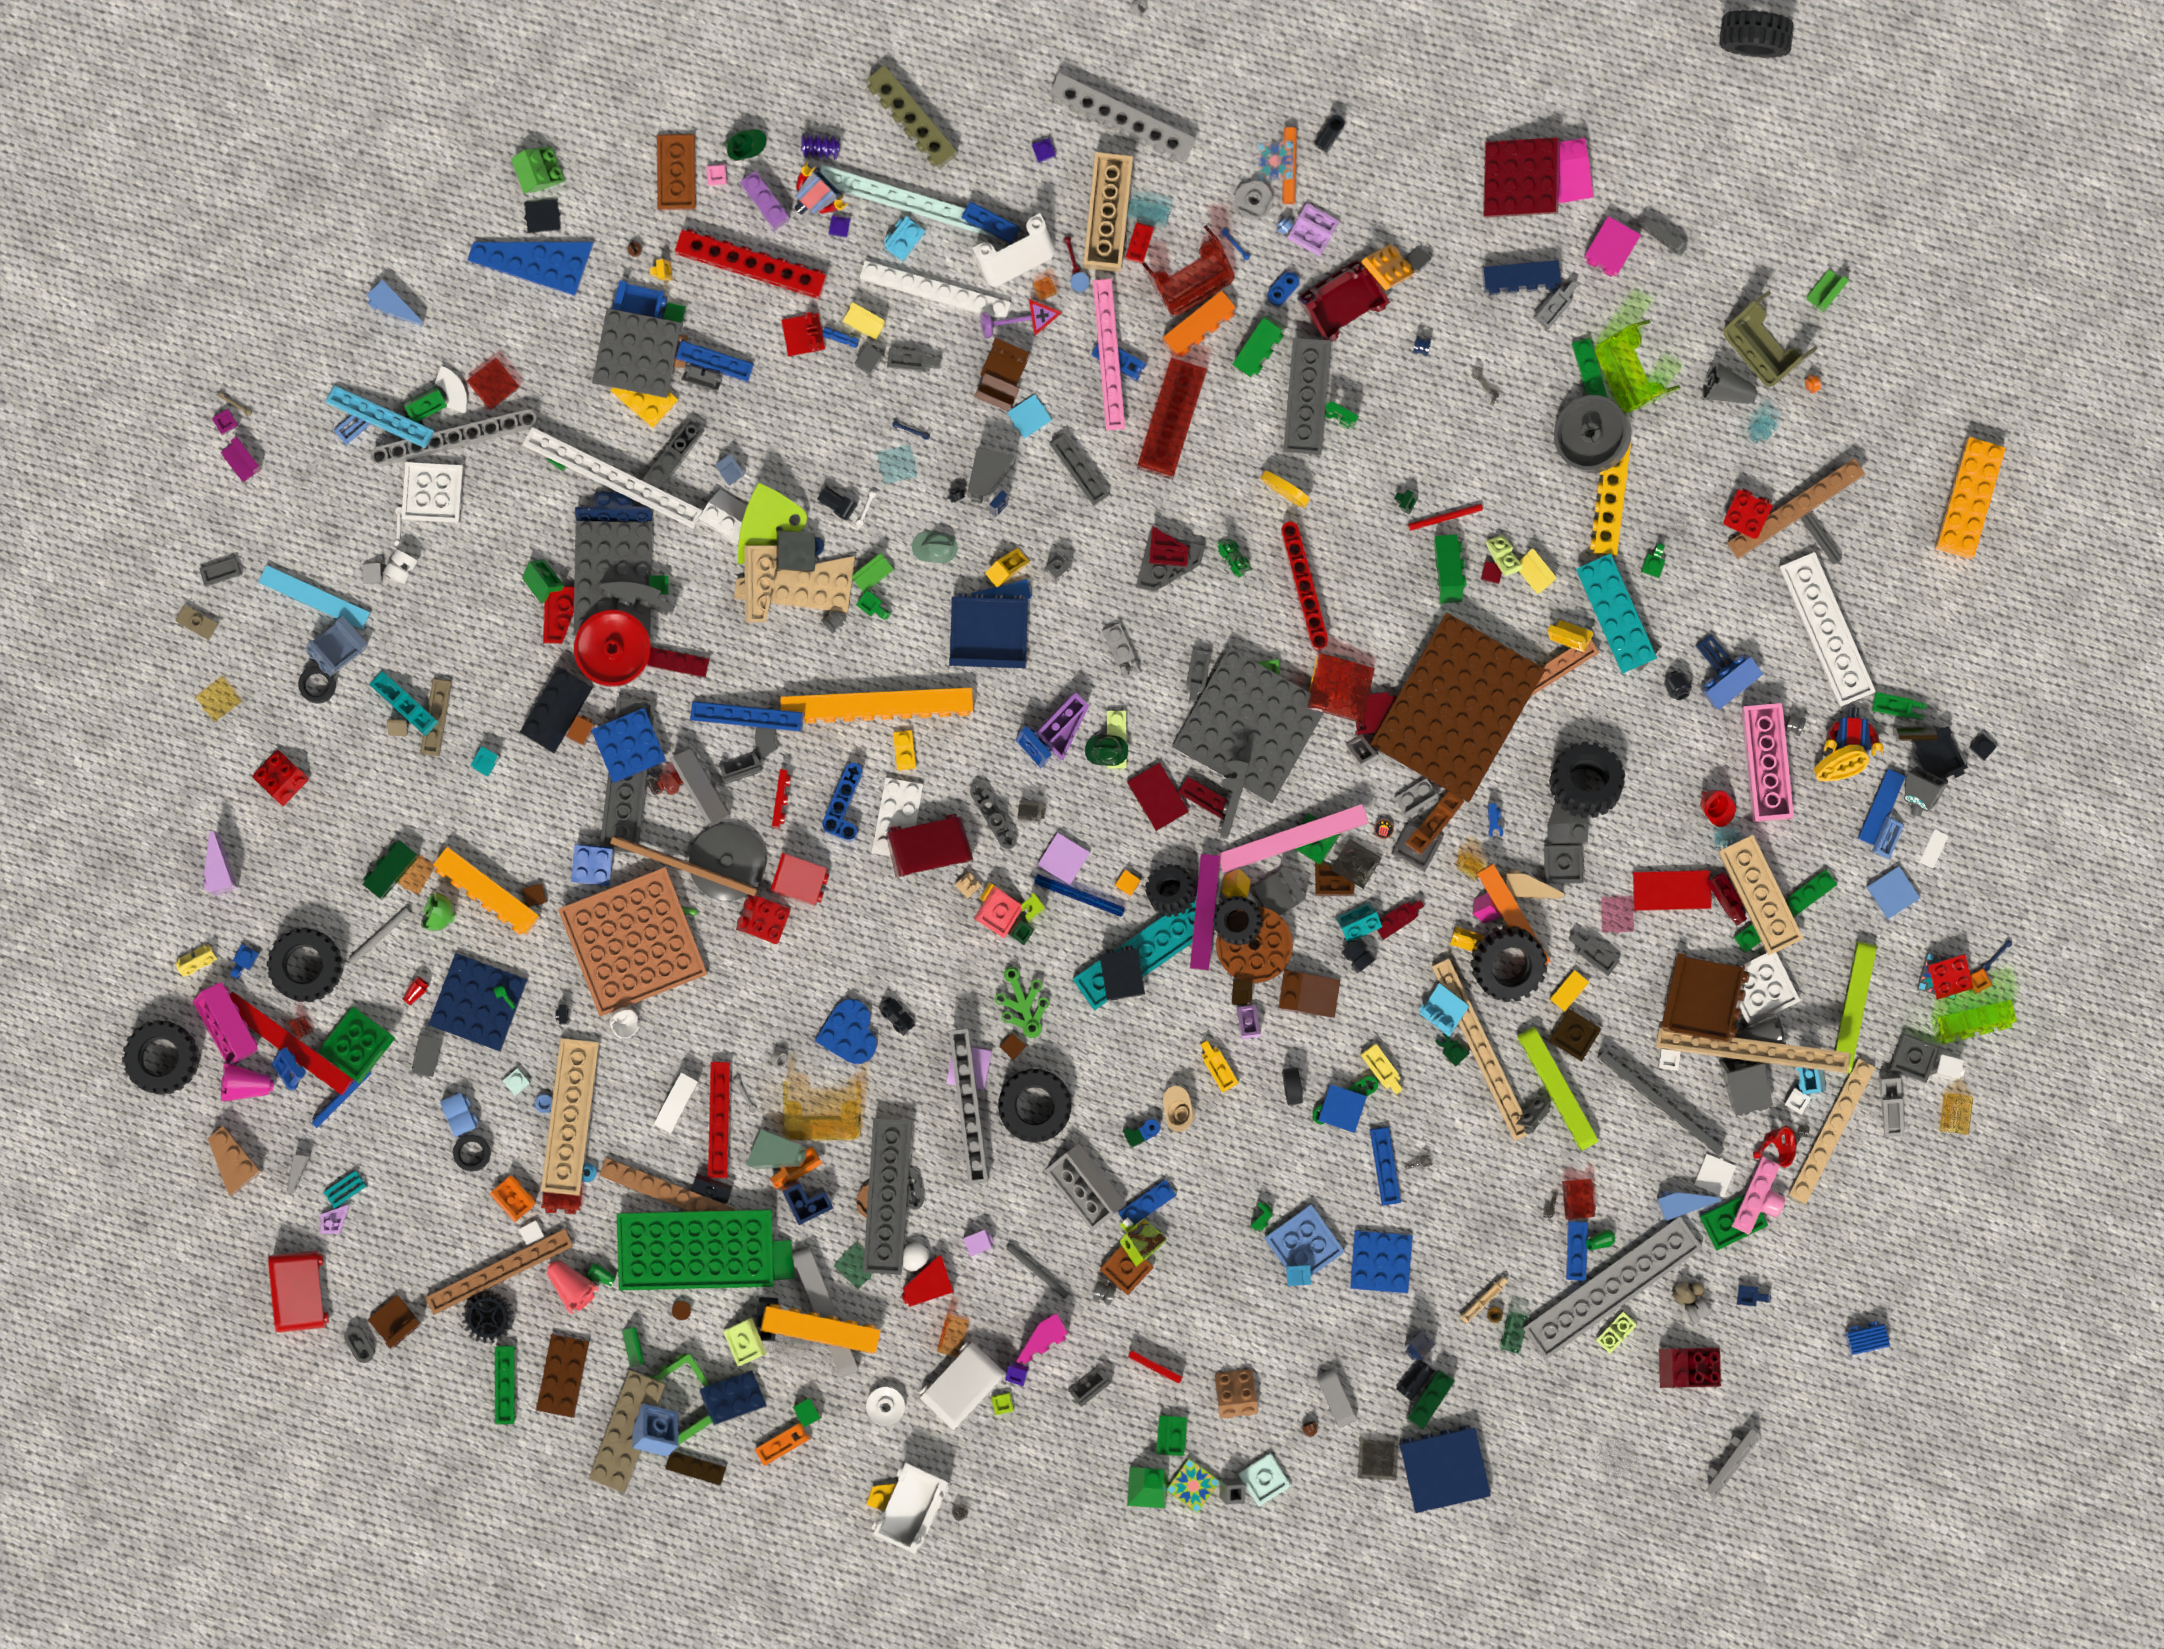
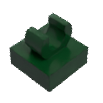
M1407 490L1405 495L1397 492L1394 500H1397L1399 508L1404 513L1410 515L1418 497L1414 492Z

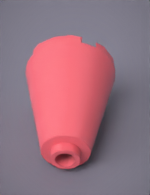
M553 1261L547 1267V1275L570 1314H574L573 1310L575 1309L578 1311L582 1310L595 1297L593 1295L594 1291H599V1287L562 1261Z

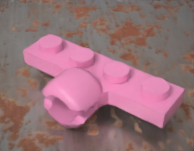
M1764 1157L1761 1158L1732 1227L1749 1235L1760 1212H1764L1772 1217H1777L1781 1213L1786 1199L1771 1189V1185L1780 1167L1779 1164Z

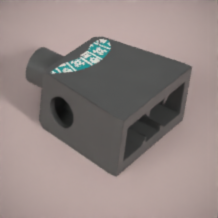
M1917 766L1909 771L1904 800L1912 804L1910 812L1915 816H1921L1923 810L1929 811L1935 807L1948 782Z

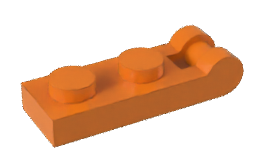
M801 1422L754 1449L763 1466L768 1465L811 1439L810 1435L804 1431ZM797 1432L800 1438L797 1441L792 1437V1434Z

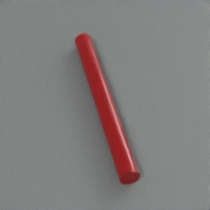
M1481 503L1409 523L1408 528L1409 531L1427 527L1483 511Z

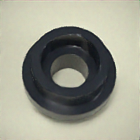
M957 487L948 491L949 495L946 496L953 503L965 497V490H960Z

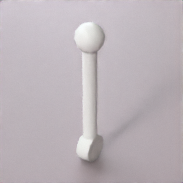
M874 490L869 492V498L862 515L856 522V526L859 528L863 527L864 517L872 499L876 496Z
M397 507L395 509L397 514V532L394 544L395 546H401L402 508Z

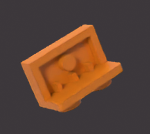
M509 1175L504 1182L490 1192L492 1198L514 1223L528 1213L536 1204L534 1197L529 1192H526L522 1188L520 1181L512 1175Z

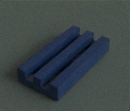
M1709 635L1696 648L1716 673L1719 674L1720 668L1702 648L1703 645L1722 668L1726 667V665L1707 643L1709 640L1729 663L1727 666H1730L1733 661L1714 637Z

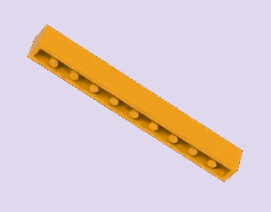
M972 688L780 697L781 710L803 712L805 724H815L816 720H824V723L836 722L835 719H843V722H854L855 718H862V721H873L874 717H881L882 720H893V716H901V719H912L914 715H920V718H931V715L939 714V717L943 718L950 717V714L958 713L959 717L970 716L969 713H973Z

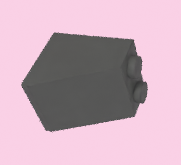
M981 448L976 449L967 492L971 502L982 504V501H988L1014 466V455Z
M1733 1058L1719 1060L1730 1104L1736 1116H1745L1752 1111H1763L1773 1106L1763 1062Z

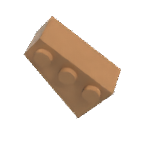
M222 1126L208 1138L229 1196L236 1194L262 1172L226 1127Z

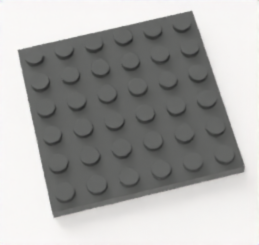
M1229 647L1175 741L1173 748L1226 778H1230L1231 774L1226 766L1229 761L1238 760L1249 763L1243 787L1273 804L1329 703Z

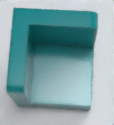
M481 746L470 766L488 777L500 757Z

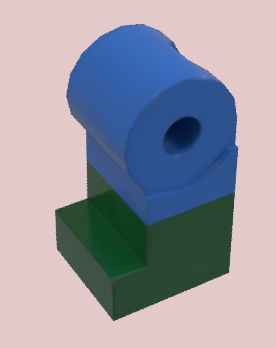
M1150 1119L1133 1132L1130 1127L1122 1132L1132 1149L1156 1136L1160 1131V1124L1158 1121Z

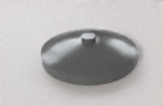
M730 824L712 827L697 838L690 851L689 862L755 887H758L763 879L766 869L763 847L759 840L743 827ZM690 873L696 886L713 899L735 901L749 895Z

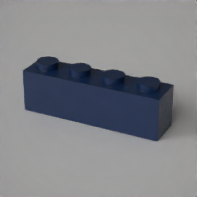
M1559 260L1488 266L1482 269L1484 293H1489V295H1498L1500 291H1508L1509 294L1518 293L1522 289H1527V292H1533L1543 287L1546 290H1554L1561 284Z

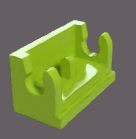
M1034 893L1021 905L1022 912L1027 908L1028 913L1025 916V920L1028 924L1045 912L1044 905Z

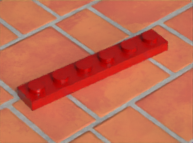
M711 1062L708 1178H728L730 1062Z

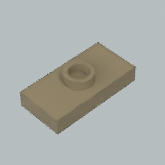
M184 605L175 620L207 640H210L219 625L187 605Z

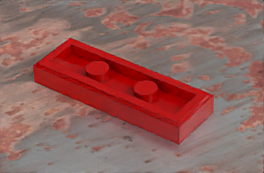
M1132 1350L1128 1355V1358L1178 1384L1183 1378Z

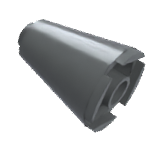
M1714 363L1706 376L1708 379L1707 385H1703V398L1750 404L1756 400L1758 394L1756 386L1720 363Z
M1778 1013L1772 1014L1738 1031L1736 1038L1786 1044V1042H1783L1784 1031Z

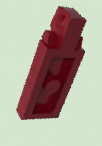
M1722 872L1707 881L1725 913L1728 914V917L1732 919L1737 926L1746 921L1747 917L1743 912V903L1725 873Z
M1419 900L1413 905L1410 901L1406 904L1404 903L1381 918L1382 928L1378 929L1377 932L1382 940L1414 921L1419 916L1417 911L1424 907L1422 901Z

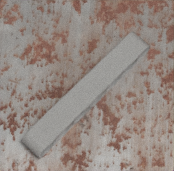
M810 1246L792 1253L814 1312L820 1314L819 1317L827 1319V1316L838 1317ZM828 1345L841 1378L859 1371L851 1349Z

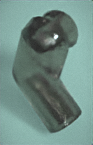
M651 769L646 777V783L653 795L661 792L657 783L659 778H661L659 769Z

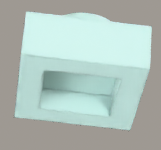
M518 1068L503 1080L515 1096L530 1084Z

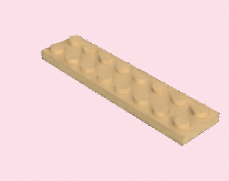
M560 1038L541 1192L580 1196L599 1042Z

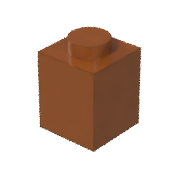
M584 715L581 718L576 716L566 737L585 747L592 734L591 730L595 728V725L592 724L593 720Z

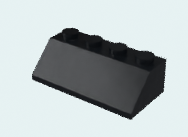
M558 666L519 733L555 754L593 687Z

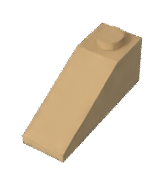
M1510 870L1509 874L1505 875V884L1513 898H1564L1563 892L1527 874H1521L1520 870Z

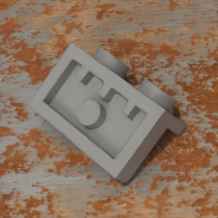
M1426 778L1396 796L1394 800L1406 818L1408 816L1414 818L1421 813L1420 809L1427 806V808H1430L1437 804L1436 799L1440 796L1438 793L1436 794Z

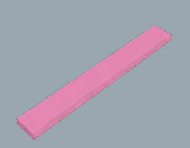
M1112 278L1093 280L1105 425L1106 431L1125 429Z
M1361 804L1217 855L1220 856L1222 870L1226 873L1366 825L1369 821L1364 806Z

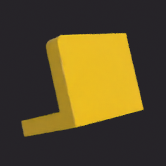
M1237 869L1224 875L1221 892L1228 899L1232 896L1246 898L1248 897L1251 880L1241 869Z

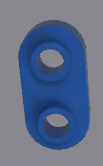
M1293 272L1284 273L1268 291V301L1274 306L1282 305L1298 288V276ZM1288 278H1291L1293 280V283L1288 284L1286 280ZM1274 293H1280L1281 297L1275 298Z

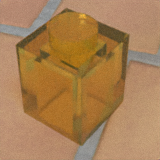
M1467 852L1466 855L1461 854L1456 861L1458 864L1456 869L1474 882L1478 879L1476 873L1487 865L1470 852Z

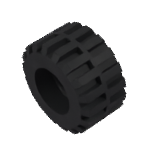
M1167 864V867L1159 866L1160 869L1158 871L1156 869L1153 870V875L1148 876L1149 882L1145 884L1147 888L1145 892L1153 909L1162 916L1165 913L1166 917H1171V914L1177 917L1179 916L1178 913H1186L1185 910L1187 908L1191 909V903H1195L1196 899L1194 896H1197L1196 886L1189 872L1187 873L1185 868H1180L1176 864L1174 867L1172 864ZM1172 884L1180 885V889L1175 895L1170 897L1162 896V892L1167 886Z
M1232 896L1229 899L1223 900L1224 902L1217 906L1218 908L1215 910L1213 918L1214 929L1217 931L1218 936L1234 945H1246L1250 941H1254L1255 937L1260 934L1261 927H1263V916L1259 907L1253 901L1242 896ZM1236 909L1245 911L1249 916V924L1242 932H1234L1227 925L1229 914Z

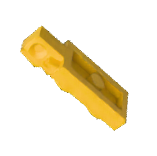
M1208 1041L1200 1044L1205 1052L1201 1055L1220 1091L1224 1093L1239 1084L1217 1047L1212 1049Z

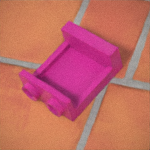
M1608 216L1585 254L1584 259L1587 260L1586 263L1595 268L1598 266L1603 269L1602 272L1607 276L1617 277L1641 235Z

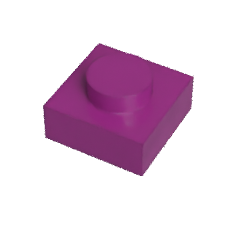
M229 409L212 418L222 436L239 426Z

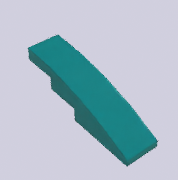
M383 671L369 684L423 735L427 736L439 723Z

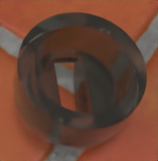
M963 1504L956 1505L951 1509L952 1515L957 1521L965 1519L968 1515V1510H965L966 1506Z

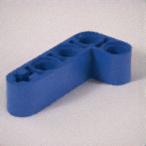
M850 763L845 768L822 822L826 833L847 842L854 841L858 835L855 825L844 820L863 775L862 768L857 763ZM854 768H857V772L859 774H855L852 779V781L855 782V784L845 780V778L849 780L851 777V773L849 772V770H854ZM844 785H849L852 791L845 795L841 792V788ZM842 803L844 805L843 811H834V805ZM829 820H834L837 825L835 829L829 830L826 828V823ZM852 828L854 830L853 836H844V830Z

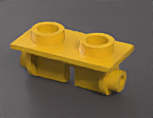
M1455 926L1450 945L1472 952L1474 949H1477L1476 942L1478 940L1482 941L1484 937L1482 934Z

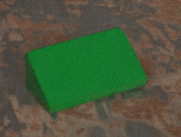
M791 1240L773 1241L775 1281L795 1279Z
M632 1327L623 1330L622 1334L630 1367L644 1365L645 1362L637 1328Z

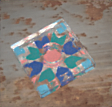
M1292 140L1256 143V181L1293 179Z

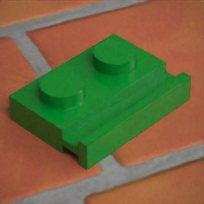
M1159 1415L1156 1454L1184 1456L1187 1417Z

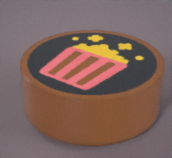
M1380 820L1376 823L1374 833L1378 838L1387 839L1393 834L1394 828L1390 821Z

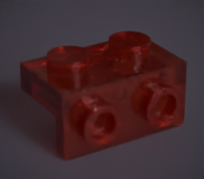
M1592 1180L1562 1181L1566 1220L1595 1217L1596 1206L1593 1198L1594 1186Z
M581 1188L580 1196L543 1192L541 1208L545 1209V1213H557V1210H565V1214H576V1211H581L583 1188Z

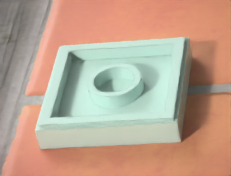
M1271 1453L1238 1473L1258 1507L1291 1486Z

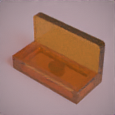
M947 1314L936 1352L958 1358L961 1354L959 1350L963 1347L969 1320Z

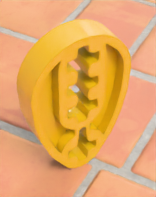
M1267 470L1261 475V481L1295 505L1306 508L1310 502V498L1305 493L1279 476Z
M1848 745L1825 757L1815 766L1813 771L1819 781L1841 780L1862 772L1869 763V757L1862 746Z

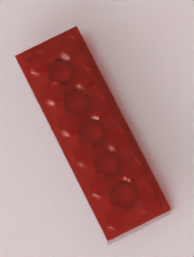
M1174 358L1170 359L1137 464V470L1170 480L1174 479L1207 374V368Z

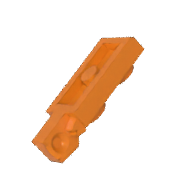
M810 1147L806 1150V1158L800 1166L782 1167L770 1180L774 1187L778 1189L802 1177L823 1163L814 1148Z

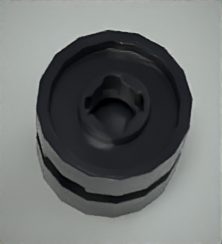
M1359 938L1341 952L1347 960H1352L1351 966L1357 974L1377 959L1371 950L1366 951L1367 946L1362 938Z

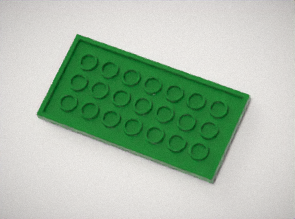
M772 1209L617 1213L619 1291L774 1287Z

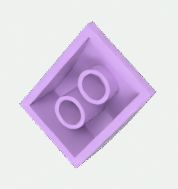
M213 830L209 833L203 884L206 891L217 896L238 887L220 835Z

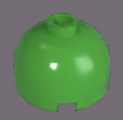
M434 891V895L431 894L423 912H426V919L421 920V927L431 931H441L449 923H453L456 913L453 912L452 901L447 896Z

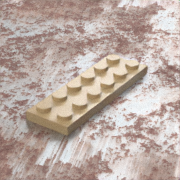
M1754 835L1718 851L1767 955L1769 956L1804 939Z

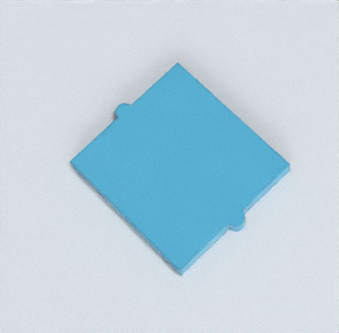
M1035 394L1007 412L1014 423V427L1019 430L1024 439L1052 421L1045 410V406L1040 403Z

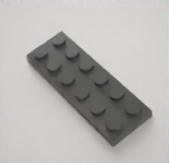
M1293 338L1283 452L1312 455L1322 454L1331 341Z

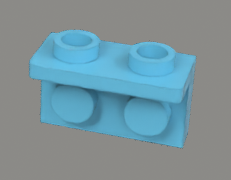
M908 216L904 219L901 218L895 226L897 228L893 234L889 233L884 240L885 249L902 262H904L926 233L924 229L911 221Z

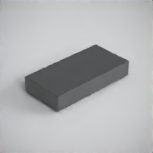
M236 556L199 568L205 587L242 575Z

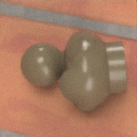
M1683 1281L1676 1285L1672 1296L1683 1306L1685 1303H1693L1696 1298L1695 1295L1702 1296L1705 1288L1701 1282H1695L1690 1289L1688 1282Z

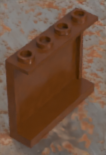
M1678 953L1661 1024L1663 1031L1732 1043V1039L1736 1038L1737 1035L1736 1021L1740 1020L1742 1009L1740 1008V1003L1744 1001L1746 995L1744 985L1748 983L1750 972H1748L1746 965L1737 967L1688 958L1685 954Z

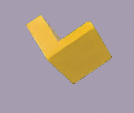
M1559 620L1556 626L1550 625L1547 630L1551 641L1581 652L1586 650L1594 635L1590 630L1563 620Z

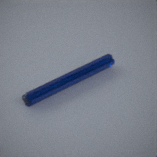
M1037 874L1034 883L1038 886L1119 917H1122L1125 907L1040 874Z

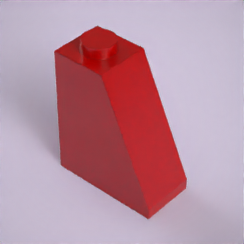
M942 1256L934 1259L903 1288L904 1293H901L904 1305L908 1304L909 1307L954 1293Z

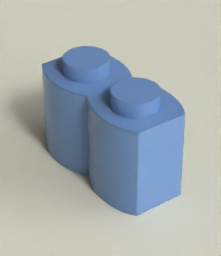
M461 1092L440 1101L454 1137L477 1128L476 1124L479 1122L476 1114L471 1113L468 1106L471 1105V1102L467 1095H463Z

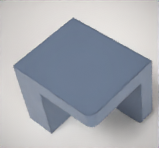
M731 454L715 464L716 469L729 486L744 476V472Z

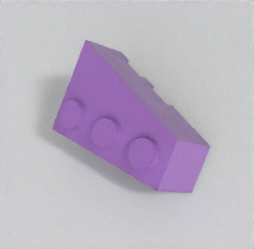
M1076 692L1072 693L1035 731L1038 739L1042 743L1047 744L1051 752L1059 760H1064L1066 752L1089 707Z

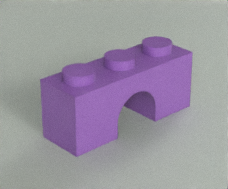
M756 171L740 181L741 187L751 201L759 208L773 231L789 222V216Z

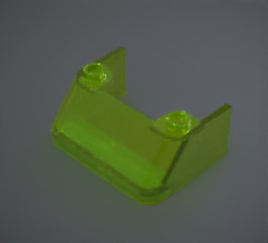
M1650 319L1625 327L1599 343L1595 348L1596 357L1616 401L1625 413L1634 412L1657 402L1681 388L1680 385L1665 389L1661 382L1649 383L1637 357L1635 349L1639 348L1642 343L1638 330L1651 323Z

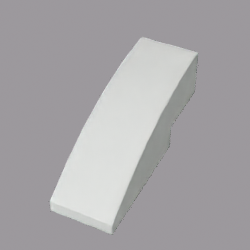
M681 1073L654 1124L672 1133L699 1082Z

